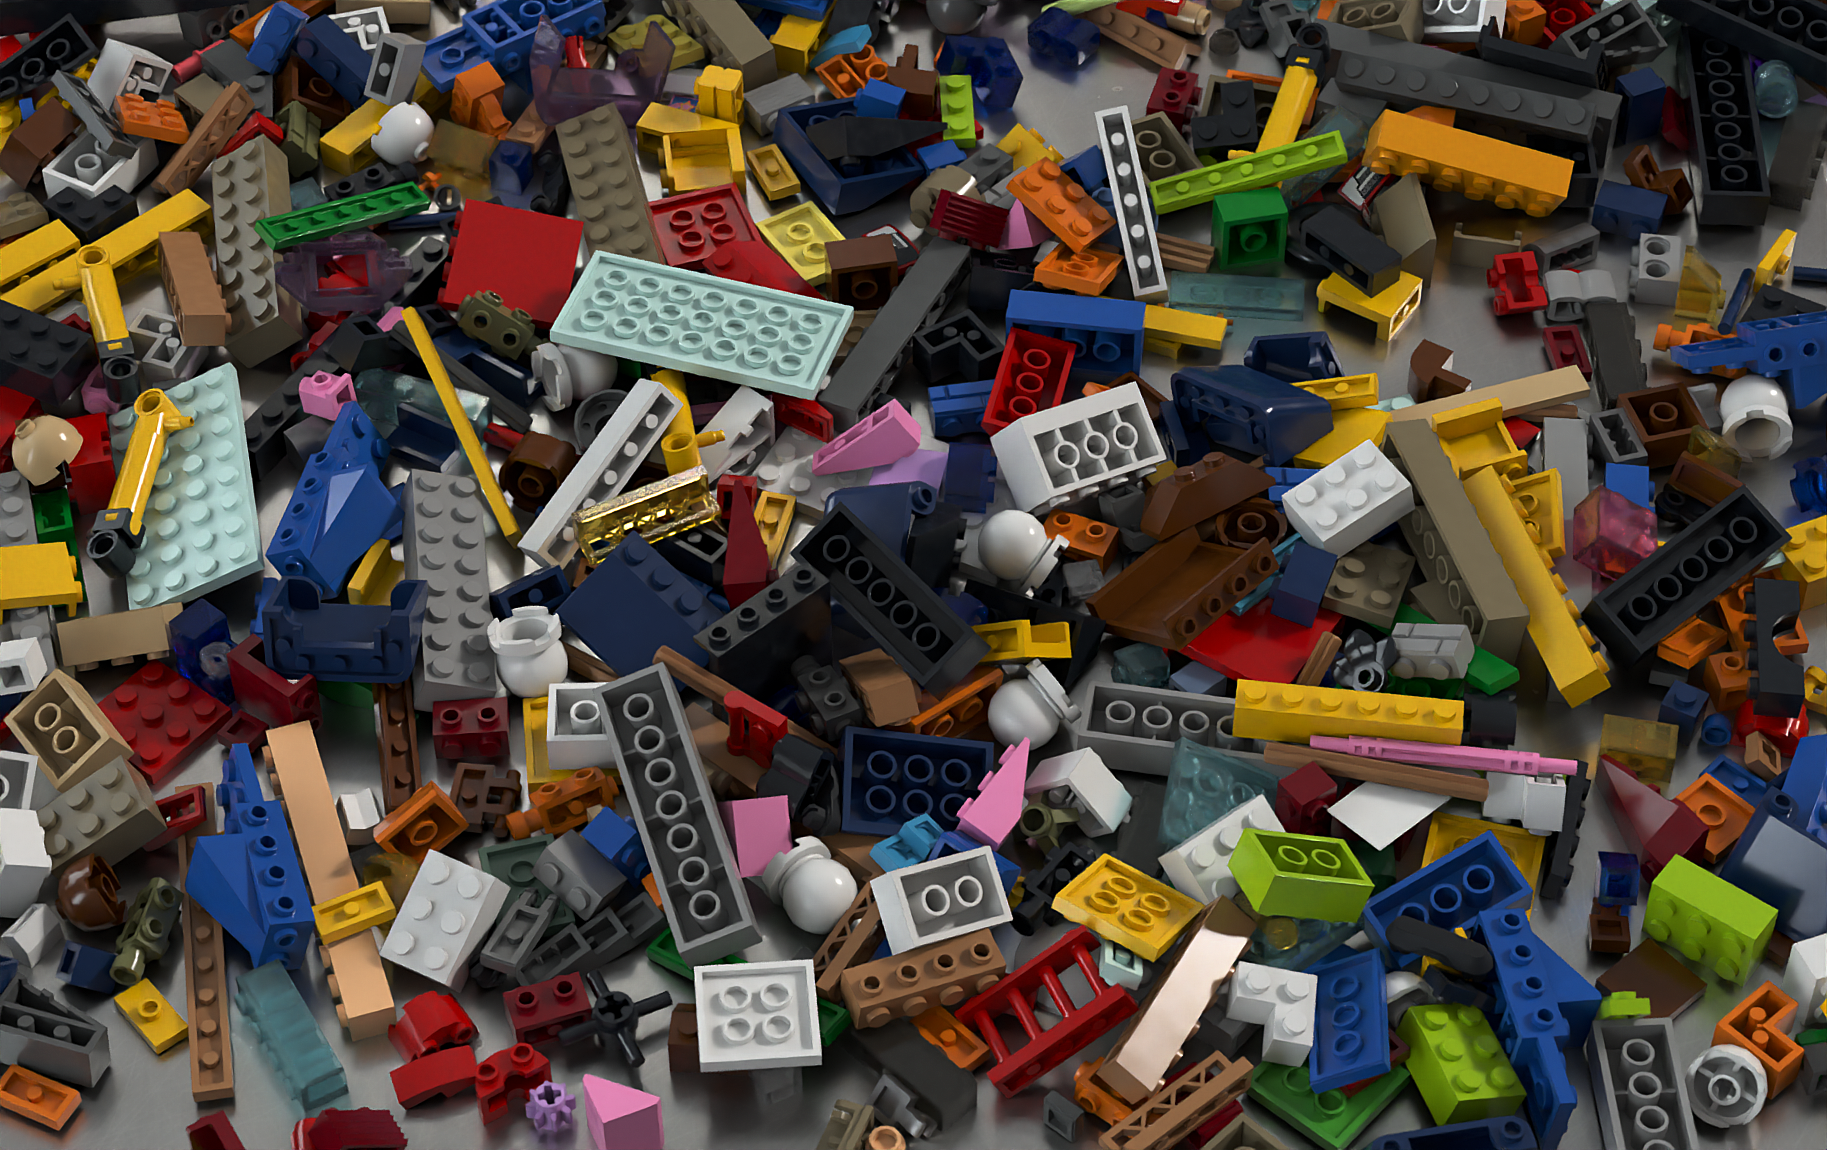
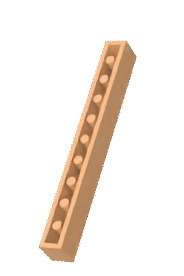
M306 720L266 730L268 746L262 747L264 761L267 769L274 767L275 773L269 774L274 796L282 794L281 808L286 823L290 822L292 827L288 831L294 851L298 850L299 857H297L302 877L307 881V886L305 887L311 907L359 889L310 721ZM313 927L315 939L320 938L315 927ZM371 927L329 944L318 945L323 967L331 966L333 974L327 975L332 998L340 996L342 1003L335 1005L340 1027L349 1028L352 1042L387 1033L390 1023L396 1026L395 1006Z

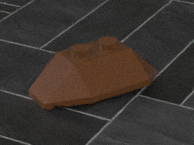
M1222 452L1209 453L1203 457V460L1191 466L1176 469L1173 475L1162 479L1146 491L1140 522L1141 532L1162 541L1275 485L1276 480L1274 477Z

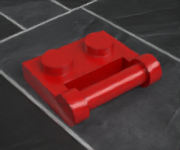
M740 691L728 692L724 696V709L729 717L730 735L726 740L728 753L733 756L745 755L754 760L760 767L770 769L773 760L771 757L772 749L775 743L788 733L787 717ZM743 715L748 717L749 736L744 732Z

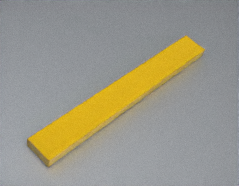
M410 306L400 311L498 523L506 539L515 550L518 548L517 545L523 538V534L427 329L414 307Z

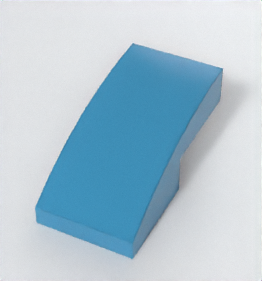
M868 24L852 27L832 36L809 63L810 67L816 68L837 54L860 52L872 36Z
M925 813L904 823L898 834L875 844L869 856L887 873L897 870V868L901 869L928 861L939 836L945 831Z

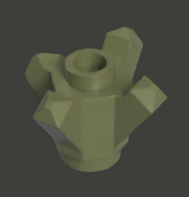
M1043 791L1030 795L1028 805L1022 810L1021 817L1012 831L1014 842L1032 838L1037 841L1045 856H1047L1055 845L1061 848L1058 838L1064 827L1080 821L1077 807L1064 809L1049 807Z

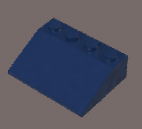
M855 96L779 109L772 138L773 143H776L783 155L834 215L861 211L924 173L922 165L904 145L862 159L861 164L857 166H841V161L826 159L806 134V127L841 116H856L858 107L853 106Z
M635 530L594 569L553 613V615L557 613L560 621L620 678L654 665L652 662L653 657L662 645L671 648L704 668L709 663V653L693 641V636L725 616ZM672 676L679 694L687 684Z
M846 726L838 742L837 749L841 781L842 822L840 833L889 838L898 834L904 823L925 813L945 832L955 831L961 820L956 814L969 797L974 801L982 793L977 789L990 770L993 772L994 743Z

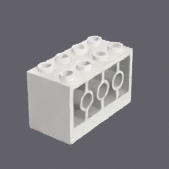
M1136 381L1021 417L990 438L1017 509L1028 514L1033 512L1035 517L1048 514L1051 510H1054V507L1062 504L1066 508L1080 503L1084 500V497L1089 495L1097 498L1098 493L1127 483L1135 485L1141 482V478L1156 473L1155 466L1167 459Z

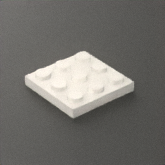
M813 959L694 966L700 1072L822 1065Z

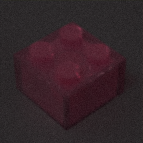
M1599 485L1574 508L1573 560L1613 581L1618 580L1658 549L1657 515L1649 509L1624 498L1618 492H1613Z

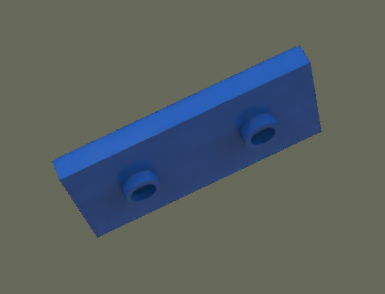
M1378 947L1307 970V974L1317 976L1313 1045L1309 1051L1310 1086L1315 1094L1389 1072L1390 1051L1385 956L1381 949Z

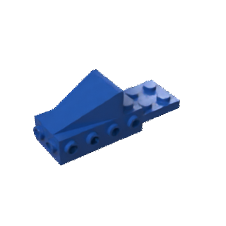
M494 1L462 15L463 26L424 42L427 46L420 72L442 94L454 89L456 75L489 61L500 78L508 75L527 95L533 94L566 57L563 40L566 37L576 36L577 41V37L582 36L583 40H586L605 31L604 17L606 16V10L603 1Z
M1827 310L1736 323L1737 337L1670 347L1671 360L1683 366L1684 369L1691 370L1693 374L1712 372V366L1725 365L1727 369L1747 367L1751 369V372L1761 373L1763 377H1775V381L1785 392L1789 406L1795 409H1802L1827 393Z
M356 401L343 404L323 450L310 455L265 554V557L281 576H302L314 581L320 592V600H329L339 596L353 562L396 525L405 514L404 510L379 479L392 448Z
M247 743L232 744L228 760L223 761L222 783L216 787L217 804L219 807H223L225 812V835L197 837L184 885L185 890L250 952L255 973L270 971L278 973L285 970L301 969L315 924V917L279 800L264 801Z
M1498 908L1495 910L1479 911L1469 940L1484 945L1493 957L1494 965L1492 970L1487 973V978L1479 983L1484 984L1488 988L1486 993L1495 995L1497 998L1490 1012L1482 1010L1527 1093L1524 1100L1541 1150H1557L1563 1133L1567 1132L1573 1109H1576L1578 1102L1574 1085L1569 1084L1566 1075V1061L1562 1050L1563 1048L1584 1047L1591 1022L1595 1019L1602 997L1597 989L1532 932L1524 908Z

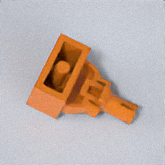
M486 61L455 76L450 115L454 123L458 126L461 125L467 135L476 131L481 137L485 138L488 145L491 144L492 147L497 146L511 166L516 165L525 158L526 152L505 148V136L513 127L511 121H507L501 110L505 83L490 62Z

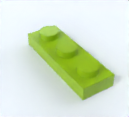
M971 75L939 76L942 122H947L948 129L942 131L943 142L953 139L958 148H976Z

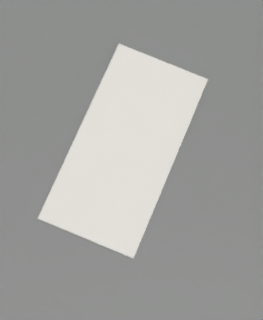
M1392 762L1469 777H1480L1471 769ZM1366 781L1326 811L1381 851L1453 796Z

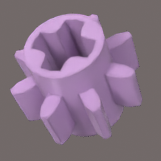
M544 1081V1084L540 1085L536 1090H529L530 1102L525 1104L527 1118H535L537 1130L544 1128L557 1132L565 1123L571 1124L573 1122L571 1110L576 1109L575 1095H567L565 1083L559 1085Z

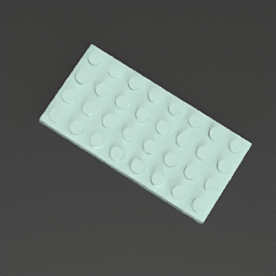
M596 250L550 329V341L814 401L854 318V307Z
M230 362L164 391L182 416H191L194 419L193 427L177 430L169 434L141 520L146 527L144 538L140 548L131 549L136 556V561L133 568L126 574L129 610L183 602L185 604L264 569L237 370ZM134 405L109 416L113 461L117 477L138 417L134 411Z

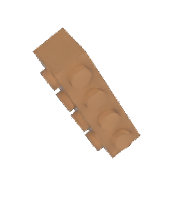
M880 648L838 660L842 676L848 682L852 697L854 699L858 697L861 700L866 716L876 727L889 724V726L904 725L911 721L910 717L920 714L917 702L922 701V695L916 679L911 680L908 671L903 672L901 665L896 664L892 656L888 657Z
M989 927L842 970L839 992L847 1010L850 1011L856 1029L859 1030L869 1026L875 1028L895 1018L905 1015L910 1017L916 1016L926 1009L942 1004L946 1006L953 1005L962 998L981 994L1004 978L1007 964Z

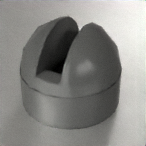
M443 184L435 190L434 201L439 208L452 210L460 204L461 193L456 186ZM447 189H452L451 205H446Z

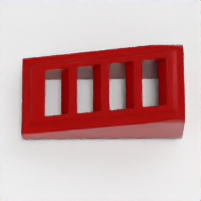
M256 111L216 155V159L235 151L249 139L257 138V132L264 134L277 146L283 140L282 128Z
M772 392L774 419L825 443L834 440L833 415L815 400L812 401Z
M199 785L155 801L168 829L142 847L147 852L156 850L206 821L207 812L204 788ZM194 802L195 812L190 813V804ZM182 810L183 816L178 818V811Z

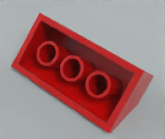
M761 240L726 242L702 262L708 275L828 301Z
M1011 327L981 424L990 437L1021 417L1061 405L1077 344Z

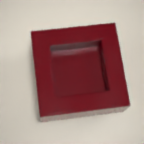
M239 710L216 734L218 743L231 749L232 744L247 743L251 755L267 738L265 731L270 730L269 724Z

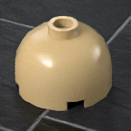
M47 415L37 417L32 421L26 419L15 430L16 438L14 439L11 453L15 467L21 475L33 485L38 486L45 484L60 473L56 467L63 460L68 464L71 463L81 448L83 437L73 425L62 418Z

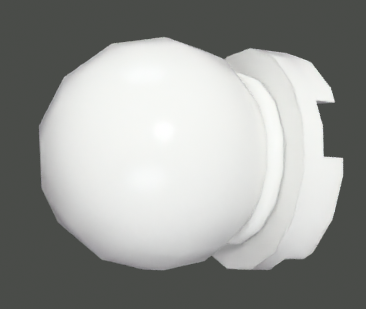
M551 342L536 346L538 351H534L531 354L535 382H543L547 396L541 398L553 412L570 407L573 399L584 401L593 393L610 389L617 378L619 364L613 355L601 354L564 344H559L556 347Z
M1748 374L1732 381L1721 396L1719 414L1724 423L1722 439L1727 453L1735 459L1753 463L1752 458H1761L1769 455V459L1772 460L1785 453L1792 444L1793 426L1788 415L1789 402L1783 388L1772 378Z
M1006 510L993 515L983 525L978 536V553L983 565L993 575L1004 580H1019V583L1022 585L1017 592L1032 597L1034 590L1030 587L1034 586L1038 589L1058 561L1057 558L1061 554L1057 550L1058 547L1065 551L1070 541L1060 534H1057L1053 540L1051 538L1047 539L1044 526L1034 516L1021 510Z
M526 606L513 609V616L499 622L498 618H495L488 626L487 635L490 647L497 653V675L504 688L519 698L549 696V684L563 683L568 674V654L559 640L562 632L559 615L557 613L555 615L549 614L547 607Z
M1035 658L1025 666L1030 672L1027 676L1028 679H1013L1000 686L990 700L988 709L989 728L995 739L1005 747H1009L1012 744L1017 748L1022 740L1027 737L1030 740L1029 751L1046 745L1057 733L1060 719L1064 720L1066 717L1072 724L1082 716V712L1077 705L1072 703L1065 694L1066 691L1045 665H1042L1038 658Z
M813 836L801 837L796 839L799 846L793 848L786 855L780 850L769 862L761 879L766 885V890L763 892L773 903L783 905L793 924L810 933L824 935L832 932L844 913L851 907L852 902L858 895L857 884L845 866L831 859L828 848L818 838Z

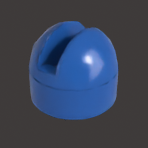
M1713 713L1706 717L1701 727V737L1704 742L1713 746H1721L1728 743L1731 739L1732 726L1726 716L1721 713Z

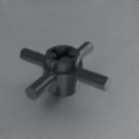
M590 971L586 975V980L596 998L591 1019L557 1032L561 1046L563 1047L597 1034L598 1042L604 1048L614 1051L623 1050L632 1068L640 1067L644 1064L645 1058L635 1041L639 1018L673 1005L669 992L664 991L633 1003L627 994L620 991H609L600 971Z

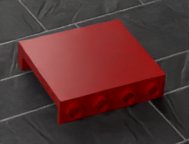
M466 198L464 210H457L454 230L459 231L458 237L451 236L448 255L453 256L452 262H445L442 281L447 282L446 288H439L437 303L447 312L448 310L457 312L459 305L467 294L473 297L477 290L482 293L490 290L503 299V306L511 311H514L515 308L524 310L532 317L531 323L536 328L549 330L547 339L550 340V329L570 296L584 222Z
M1266 596L1240 616L1229 609L1178 652L1236 682L1238 679L1295 684L1322 633L1327 631L1339 637L1343 632L1347 615L1322 608L1320 605L1312 628L1270 614L1274 599ZM1163 647L1161 660L1166 662L1175 650Z

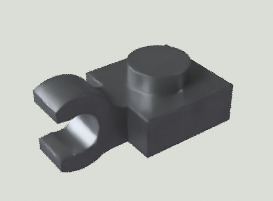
M892 1074L882 1075L864 1106L867 1104L874 1107V1116L885 1126H891L897 1130L904 1126L916 1138H919L921 1133L926 1137H930L937 1126V1123L931 1117L913 1108L919 1097Z

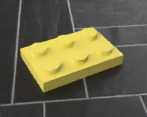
M662 14L650 15L642 22L621 26L617 31L607 34L608 45L649 79L663 72H668L705 58L703 46Z
M812 200L755 223L763 243L812 287L825 283L824 243L846 240Z

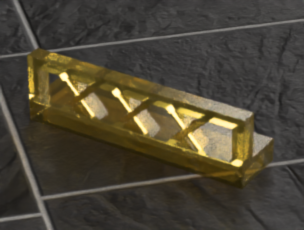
M701 464L571 513L574 538L591 566L601 563L627 537L623 533L629 528L643 529L639 535L648 544L719 518L722 516V510L709 491L708 473ZM703 500L708 506L707 509L699 512L688 510L690 505ZM664 515L676 517L673 522L668 524L656 522L658 517ZM598 540L610 542L608 547L594 551L590 543Z

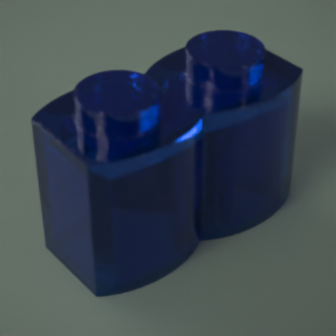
M1049 7L1028 26V44L1037 52L1045 55H1054L1062 63L1070 66H1079L1100 47V29L1088 20L1074 18L1063 9Z
M950 442L944 503L963 506L962 512L986 514L987 503L994 504L995 482H989V478L997 476L998 459L997 456H991L992 445Z

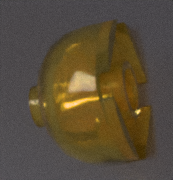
M382 853L369 856L367 860L372 862L371 865L364 866L362 887L381 880L395 906L396 915H398L421 865L411 856L403 853ZM396 918L376 926L382 931L391 930Z

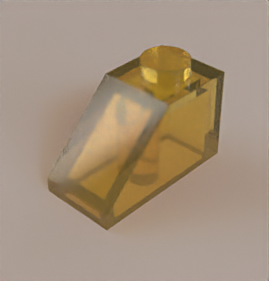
M1686 245L1674 317L1714 322L1717 309L1723 310L1725 304L1726 290L1720 289L1722 275L1693 246Z
M1699 424L1693 426L1687 452L1738 480L1742 458L1737 450L1732 448L1721 436Z

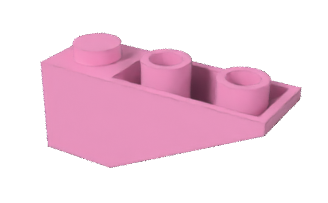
M1027 737L1022 740L1017 748L1012 744L1007 748L998 761L1003 766L997 774L990 770L977 788L982 793L975 801L969 797L956 814L961 819L956 830L963 831L985 846L990 845L991 850L995 852L998 851L1012 833L1021 817L1030 740Z

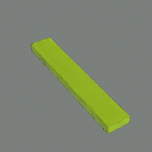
M1340 130L1154 181L1148 183L1155 212L1158 216L1214 200L1215 195L1247 191L1349 161Z

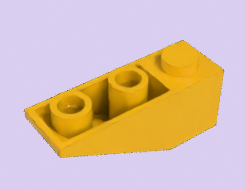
M651 102L636 124L638 150L657 154V148H663V136L669 135L670 148L726 144V129L739 128L740 130V126L728 121Z

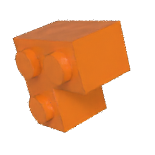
M1767 980L1716 1023L1711 1047L1733 1044L1747 1049L1758 1058L1767 1076L1768 1092L1766 1096L1772 1100L1797 1078L1805 1050L1787 1036L1792 1031L1799 1003Z

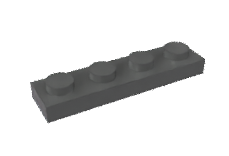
M57 70L51 80L59 89V96L70 103L73 107L72 112L74 115L83 120L87 125L86 130L100 141V148L112 157L120 155L132 159L138 148L126 133H122L119 124L84 80Z

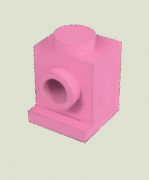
M99 363L88 375L81 389L84 408L91 414L105 412L106 415L107 413L116 414L120 411L123 404L114 403L109 400Z
M318 370L312 377H304L299 384L298 391L303 410L306 413L336 421L344 403L350 401L357 402L351 375L347 373L340 377Z

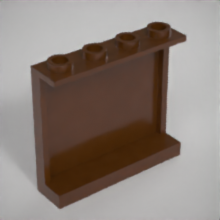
M1192 525L1156 543L1087 599L1085 604L1091 616L1106 620L1104 633L1180 651L1280 567L1266 537L1261 538L1248 550H1242L1201 541L1195 525Z

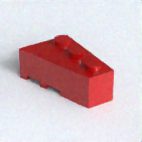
M101 412L64 419L73 425L83 437L81 448L71 463L68 464L63 460L67 479L72 478V482H67L70 503H78L80 516L98 513L100 510H107L116 484L117 475L106 413Z

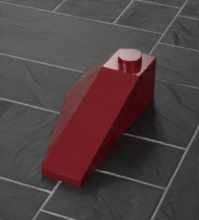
M742 480L734 481L723 577V588L730 611L780 579L778 570L772 569Z
M1606 753L1599 756L1595 782L1644 880L1652 885V882L1675 854L1701 867L1710 828L1684 802L1676 797L1669 801L1660 795L1661 790L1657 785L1653 783L1644 785L1639 782L1633 770Z

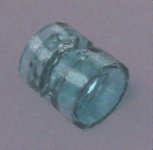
M1778 60L1765 62L1758 67L1754 74L1756 105L1758 110L1767 117H1785L1793 112L1798 104L1796 75L1794 69L1788 63Z

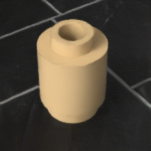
M1187 0L1177 17L1163 13V19L1166 20L1167 27L1195 36L1198 33L1204 35L1207 32L1212 16L1211 11L1206 10L1204 5Z

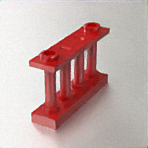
M1084 924L1066 932L1059 941L980 995L967 1000L963 1007L954 1012L955 1017L972 1033L980 1029L998 1062L994 1068L986 1073L992 1084L1008 1099L1140 1010L1134 999L1119 983L1109 987L1104 978L1099 976V968L1090 953L1100 947L1101 943ZM1076 962L1096 994L1095 999L1079 1010L1076 1009L1057 976ZM1043 985L1047 988L1063 1016L1060 1023L1046 1032L1043 1031L1025 997ZM1011 1007L1030 1038L1029 1044L1013 1055L993 1022L994 1018Z

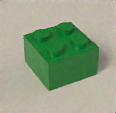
M1278 186L1214 196L1210 245L1216 247L1215 258L1220 271L1284 261L1289 212Z

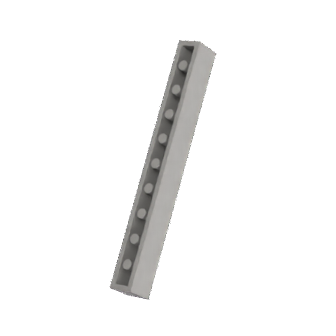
M1544 417L1540 439L1541 472L1557 468L1561 475L1566 555L1552 559L1555 567L1551 568L1550 571L1552 575L1556 573L1560 575L1569 591L1563 595L1566 601L1572 599L1579 612L1582 613L1592 598L1598 595V588L1592 587V582H1596L1597 561H1591V556H1595L1596 535H1590V530H1594L1595 509H1589V505H1593L1594 484H1588V480H1592L1594 462L1593 459H1587V455H1591L1593 436L1592 434H1587L1586 420ZM1581 619L1577 620L1580 627L1585 624ZM1589 629L1590 633L1594 638V636L1596 635ZM1595 641L1596 644L1591 646L1593 653L1600 652V641ZM1546 666V702L1568 703L1558 690ZM1592 698L1581 704L1591 705Z

